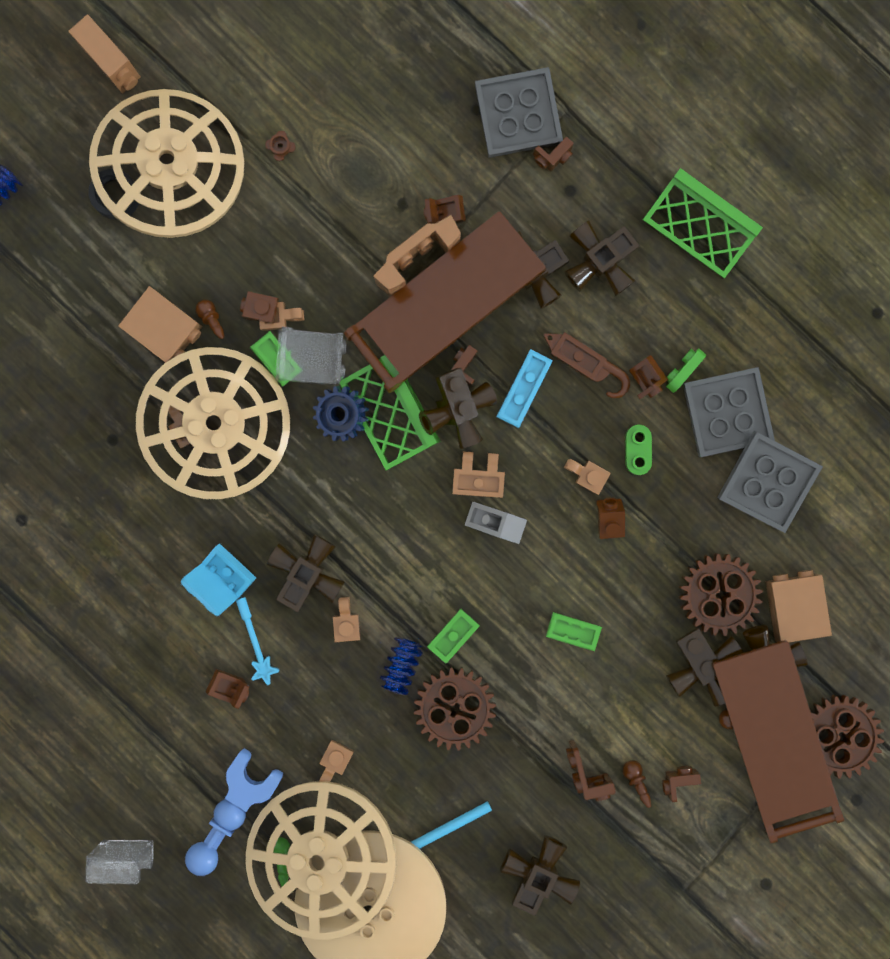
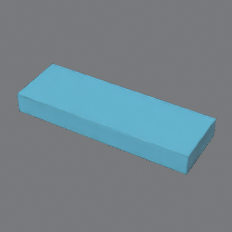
M530 349L496 416L497 418L517 428L520 427L553 360Z

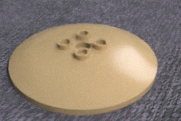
M362 831L369 845L371 862H387L384 840L380 831ZM392 834L396 847L397 869L394 885L384 906L368 924L344 937L330 940H314L302 937L303 942L316 959H427L441 937L446 918L445 889L437 869L427 855L411 842ZM354 837L345 845L349 861H362L361 850ZM317 855L312 857V865L316 869H322L324 866L323 859ZM348 872L341 883L350 895L357 888L362 873ZM370 873L366 889L357 900L362 907L367 905L374 906L384 886L386 873ZM297 888L295 903L309 909V894ZM333 891L320 895V910L330 909L343 903ZM347 909L338 915L320 918V932L328 933L341 930L353 925L359 919ZM295 912L298 929L309 931V917Z

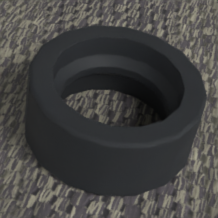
M109 168L98 173L103 186L111 180H117L113 169ZM122 171L124 177L132 186L135 181L126 172ZM91 181L88 196L93 207L103 216L118 220L104 206L96 192L93 181ZM134 200L125 210V213L130 216L136 211L139 203Z

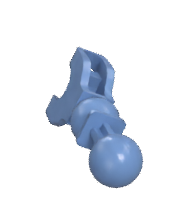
M245 748L239 752L226 772L229 791L224 800L220 801L214 809V817L209 822L213 826L204 842L192 845L186 853V867L194 875L205 876L216 868L218 863L217 848L226 835L231 837L233 832L240 828L251 805L270 799L283 777V772L275 769L263 781L251 780L246 771L251 753Z

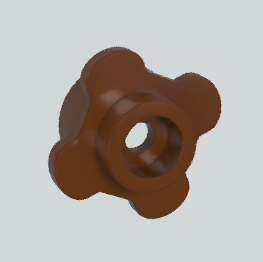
M284 131L277 132L265 144L267 150H271L274 154L276 161H283L289 152L293 153L296 149L295 144L289 141Z

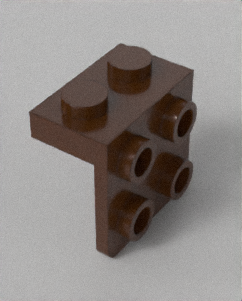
M574 740L569 741L570 748H566V753L571 768L576 770V773H572V778L577 793H582L585 800L595 798L596 801H603L609 799L610 795L615 794L616 791L608 773L585 778L579 749Z

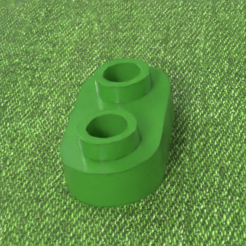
M699 348L696 351L690 349L682 358L683 366L679 370L674 368L667 376L668 383L666 388L672 393L676 392L706 357V354Z
M634 425L625 434V465L627 470L634 475H643L652 466V435L650 430L644 425ZM638 432L643 435L641 442L635 440V434ZM637 458H641L644 463L642 467H637L635 465V460Z

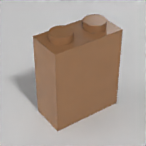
M88 14L69 30V33L121 93H124L126 90L129 91L136 86L141 76Z
M150 286L119 324L122 330L165 363L177 355L185 353L184 350L189 343L193 344L201 335L199 330L202 328L199 323Z
M813 570L799 571L798 576L788 577V574L774 575L773 580L765 581L775 641L787 640L788 642L832 636L822 575L813 573Z

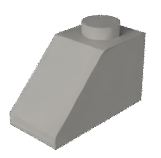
M472 502L465 526L519 544L527 520Z

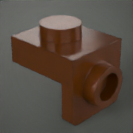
M566 136L550 155L538 145L533 152L534 161L542 169L547 168L552 172L559 163L564 165L573 155L571 150L574 143Z
M454 195L438 200L425 199L424 216L427 223L436 224L450 215L455 223L466 221L463 196Z
M248 291L247 297H243L241 301L240 312H243L242 316L246 320L253 319L274 324L279 299Z
M469 345L466 350L461 348L453 359L456 361V364L451 370L461 368L467 384L472 386L475 380L465 374L464 371L476 356L477 350Z
M651 355L629 370L643 390L637 395L639 399L646 395L652 398L663 390L661 385L668 380Z
M616 498L597 500L599 538L625 537V509L622 500Z
M216 669L205 692L207 695L229 702L234 708L239 709L241 704L248 698L249 685L243 678Z
M692 766L677 767V771L665 772L666 780H662L664 795H668L671 802H677L676 787L701 784L700 773L696 769H692Z

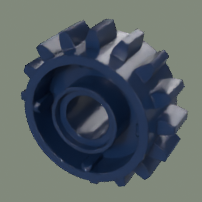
M334 386L333 392L330 389L324 390V397H317L319 404L313 406V409L316 410V415L313 416V419L318 422L316 428H322L324 431V437L332 435V441H337L340 437L342 441H347L349 436L351 438L358 436L357 430L364 431L365 428L362 424L369 420L365 417V412L369 411V408L364 407L365 398H359L357 390L350 392V387L344 386L341 391L340 386ZM339 407H342L345 411L343 420L337 417V409Z

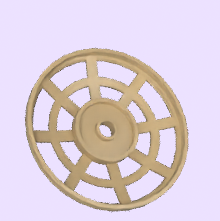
M150 90L133 95L120 102L100 122L90 147L89 166L91 178L104 206L126 226L155 237L174 238L188 236L212 226L232 207L240 192L244 178L242 145L230 121L208 101L194 94L179 90ZM159 96V108L144 111L134 116L131 120L120 112L136 101ZM169 96L194 101L210 111L199 119L186 111L170 108ZM170 115L186 119L193 123V125L184 133L170 128ZM160 116V128L148 133L137 125L147 118ZM217 118L229 132L236 155L220 153L218 142L208 127ZM113 119L123 128L115 139L112 155L97 157V148L101 135L107 124ZM201 131L207 137L212 152H197L192 140ZM130 132L139 140L136 152L120 154L122 143ZM163 154H171L174 157V161L171 164H163L160 162V157ZM136 163L141 176L132 186L124 177L121 164ZM198 163H213L211 175L204 185L195 176ZM221 164L236 165L233 185L227 197L221 202L211 192L218 180ZM113 165L117 181L126 192L117 204L110 199L103 188L97 167ZM149 184L163 190L164 202L151 200L140 193ZM189 184L197 192L187 199L174 202V189ZM202 199L214 209L208 216L196 222L183 226L175 225V211L191 207ZM135 200L148 208L164 211L165 227L143 223L130 217L125 213V210Z
M205 347L177 355L163 364L153 374L139 399L136 412V433L145 460L162 481L175 490L189 496L203 499H224L250 491L261 484L275 470L287 447L290 434V414L282 388L274 376L262 364L250 356L235 350ZM224 355L236 358L242 362L235 374L223 370H203L199 356ZM190 360L193 373L178 381L169 392L155 386L158 380L170 368L182 361ZM251 366L267 379L275 391L278 400L263 403L256 389L244 380ZM219 377L228 379L231 382L224 394L210 392L206 378ZM196 381L199 396L190 403L176 397L183 387ZM240 386L250 394L256 406L241 410L238 403L233 399ZM152 395L163 401L159 415L160 433L145 437L144 411L148 397ZM171 405L184 412L181 427L167 430V415ZM281 410L283 429L280 445L276 452L263 443L267 433V413ZM255 416L260 417V429L257 440L243 433L244 419ZM208 417H219L221 420L220 428L217 430L208 429L206 426ZM186 436L187 440L194 446L187 460L176 451L171 440ZM238 442L251 449L242 460L231 465L227 450L234 447ZM161 443L164 444L170 456L183 467L176 480L168 476L158 466L148 447ZM203 452L218 454L222 468L208 469L196 466ZM258 453L272 460L260 475L247 484L238 487L234 472L247 466ZM192 472L204 476L224 475L228 490L206 492L192 489L185 485Z
M312 781L298 784L283 791L263 808L255 820L248 837L246 871L255 899L263 911L275 923L301 937L314 940H330L358 931L368 924L382 909L395 882L397 854L394 838L387 821L379 809L367 797L339 783ZM318 791L316 807L304 808L287 816L280 805L282 801L298 793ZM329 792L351 799L360 805L366 813L354 823L343 813L327 808ZM272 811L280 824L272 833L266 851L253 849L258 829L265 817ZM315 815L314 830L301 835L293 822L302 817ZM326 817L335 819L348 829L337 837L333 833L324 830ZM372 821L377 825L384 840L387 862H371L369 845L362 830ZM285 831L293 843L287 854L274 853L277 840L281 833ZM354 837L360 847L362 861H349L345 845ZM317 855L323 859L324 866L322 869H316L312 865L313 856ZM252 860L265 862L267 878L275 893L266 902L256 885ZM273 864L286 865L290 880L281 888L276 880ZM348 872L362 873L357 888L350 895L341 883ZM370 873H386L381 894L374 906L367 912L357 900L366 889ZM296 888L309 894V909L296 904L287 896ZM331 891L343 902L336 907L320 910V895L330 893ZM282 902L294 912L309 917V931L301 930L288 924L278 917L272 909ZM349 909L359 919L356 923L344 929L328 933L320 932V918L335 916Z

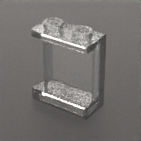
M281 327L279 329L276 380L337 385L340 383V379H344L345 365L341 364L342 354L345 355L347 343L346 339H343V333L337 332L332 334L292 330L293 328Z
M103 840L86 856V882L138 883L140 881V868H152L153 840Z

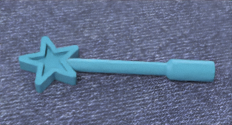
M246 598L237 599L236 603L241 618L245 621L258 662H252L257 672L251 679L254 681L262 678L267 685H270V675L278 673L279 668L270 666V656H267L264 660L250 619L251 613Z

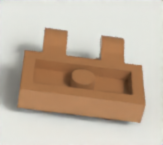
M463 451L462 469H454L452 494L503 498L505 472H497L499 454L488 453L487 471L472 470L473 452Z

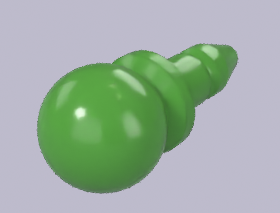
M279 837L274 853L287 854L290 848L288 840ZM277 864L278 880L281 886L288 882L289 878L286 865Z

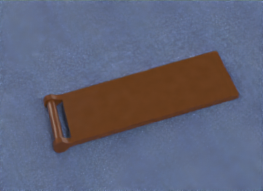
M497 212L361 321L349 327L344 332V336L348 341L354 343L384 382V388L388 393H391L415 372L544 272L546 267L501 212ZM364 329L399 372V375L392 377L359 335Z
M783 640L714 662L713 667L770 844L778 842L779 838L828 823L836 822L838 824L844 822L789 642ZM831 806V812L779 828H773L772 824Z

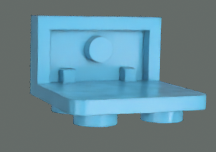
M219 543L199 566L181 580V584L208 611L219 616L241 597L256 577Z

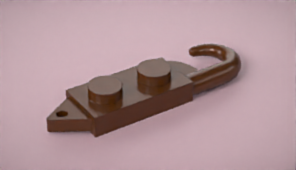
M565 332L563 334L545 333L543 335L551 350L550 355L589 380L599 382L609 374L619 379L622 383L621 389L615 393L606 392L608 397L620 398L628 392L630 388L628 375L605 357Z

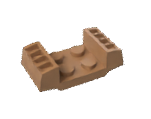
M450 215L436 224L427 223L387 255L386 263L374 275L376 285L391 297L406 285L404 278L398 270L404 271L414 263L412 259L418 254L423 256L434 247L432 243L435 241L445 253L460 242L461 233L453 217Z

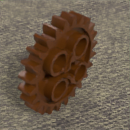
M715 553L714 560L712 561L706 555L704 556V564L699 560L695 561L697 569L688 567L691 573L690 577L682 576L687 581V585L679 586L680 589L685 590V594L679 596V599L686 600L681 609L690 610L685 617L687 619L695 617L692 625L697 627L702 623L701 631L705 633L711 627V634L715 636L719 629L723 636H727L728 629L732 633L737 634L736 626L746 629L744 621L754 622L750 614L752 612H760L754 606L763 602L756 598V595L763 593V590L756 589L755 587L761 580L752 579L756 571H746L749 563L744 562L739 565V557H735L731 562L730 554H725L722 560L720 554ZM718 572L721 573L720 586H719V581H718V578H717V573H718ZM731 574H735L738 579L737 584L730 588L727 585V578ZM710 576L712 586L704 590L701 582L704 577ZM720 589L726 593L725 596H721V599L716 597V593H720ZM737 599L740 607L736 612L732 613L729 609V604L732 600ZM712 601L715 606L714 611L706 615L704 613V605ZM721 603H722V607H723V610H724V616H723V617H721V615H720V613H721Z
M450 667L449 674H445L443 669H440L439 678L431 674L432 683L423 681L426 690L418 689L417 693L422 699H415L414 702L416 705L421 706V708L414 710L415 715H421L416 720V724L425 725L421 729V733L430 732L429 742L437 738V747L446 742L447 750H450L452 744H456V748L459 751L461 743H465L467 748H470V740L472 739L476 743H480L478 735L487 736L484 727H493L488 718L496 717L494 712L489 711V709L496 707L495 702L488 701L494 697L493 692H485L489 688V684L480 685L481 675L473 679V670L464 675L463 667L459 669L458 673H455L453 667ZM448 685L456 689L455 695L449 698L442 694V689ZM469 696L478 698L479 704L475 708H468L465 705V700ZM439 698L451 706L458 703L460 710L474 714L476 718H469L460 711H456L453 714L449 706L437 703L434 699ZM442 709L445 712V717L442 720H435L431 716L432 711ZM457 720L467 721V729L464 731L455 729L454 724Z
M842 694L840 701L836 695L831 696V702L823 697V706L813 703L816 711L814 713L811 712L818 738L821 730H828L826 739H819L830 776L833 771L838 779L841 778L842 773L846 777L851 778L852 771L860 776V767L862 766L870 770L867 762L869 760L877 762L873 754L874 752L882 753V750L876 746L877 744L884 743V740L878 737V734L883 733L884 730L876 727L881 720L876 717L872 718L875 711L867 709L868 704L863 701L859 703V699L852 697L849 701L848 696ZM842 713H847V721L839 724V716ZM843 732L842 736L844 739L840 741L839 733ZM862 732L863 740L856 744L855 737L858 733ZM839 749H844L843 757L836 760V752Z

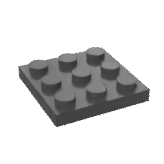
M549 67L475 81L489 158L533 150L538 145L541 148L559 145L563 141Z
M759 367L683 384L699 458L745 448L754 431L775 441Z
M754 431L717 498L786 533L823 466Z

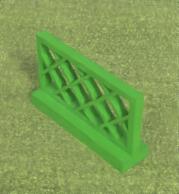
M681 168L643 219L647 224L722 278L727 276L763 228ZM673 186L683 192L684 202L669 204L668 193ZM687 195L694 200L687 201ZM665 198L666 205L659 206ZM699 203L702 205L704 217L690 219L688 204ZM685 205L687 220L672 222L670 208ZM667 208L669 223L657 224L650 219L656 210ZM707 210L712 212L714 215L708 216ZM719 217L724 222L725 231L710 234L708 219ZM705 220L707 235L693 237L691 222ZM687 223L689 238L678 239L675 237L673 225ZM728 225H730L735 230L728 231ZM669 226L670 232H668L663 227ZM739 232L747 238L741 247L731 248L730 233ZM725 235L727 249L713 252L711 237ZM708 238L709 252L702 254L696 252L693 240ZM684 241H690V247ZM737 250H738V252H737V253L735 254V256L732 258V252H731V251H737ZM728 252L729 264L724 270H721L715 265L714 254ZM710 255L711 262L703 256Z
M385 355L380 357V362L392 377L399 375V372ZM368 365L339 381L343 389L344 386H348V383L355 379L364 381L361 396L358 395V397L375 403L376 407L373 418L365 416L371 421V425L369 426L367 421L363 422L362 425L385 470H389L441 441L436 432L429 435L423 429L419 420V413L424 411L409 380H405L394 391L397 395L394 406L383 403L381 401L385 391L384 382L381 384L370 380L373 368L371 365ZM367 373L366 379L360 377ZM368 383L381 387L377 401L365 397ZM399 402L404 409L398 407ZM380 405L393 409L389 423L377 419ZM397 410L407 414L409 420L406 428L393 424ZM375 422L388 426L384 440L375 437L373 433ZM411 424L413 425L415 431L410 430ZM392 428L405 431L401 445L388 441ZM408 434L418 435L423 445L416 449L405 447ZM378 442L383 443L382 449ZM387 445L400 448L397 459L390 463L385 456ZM404 450L410 451L409 453L402 456Z

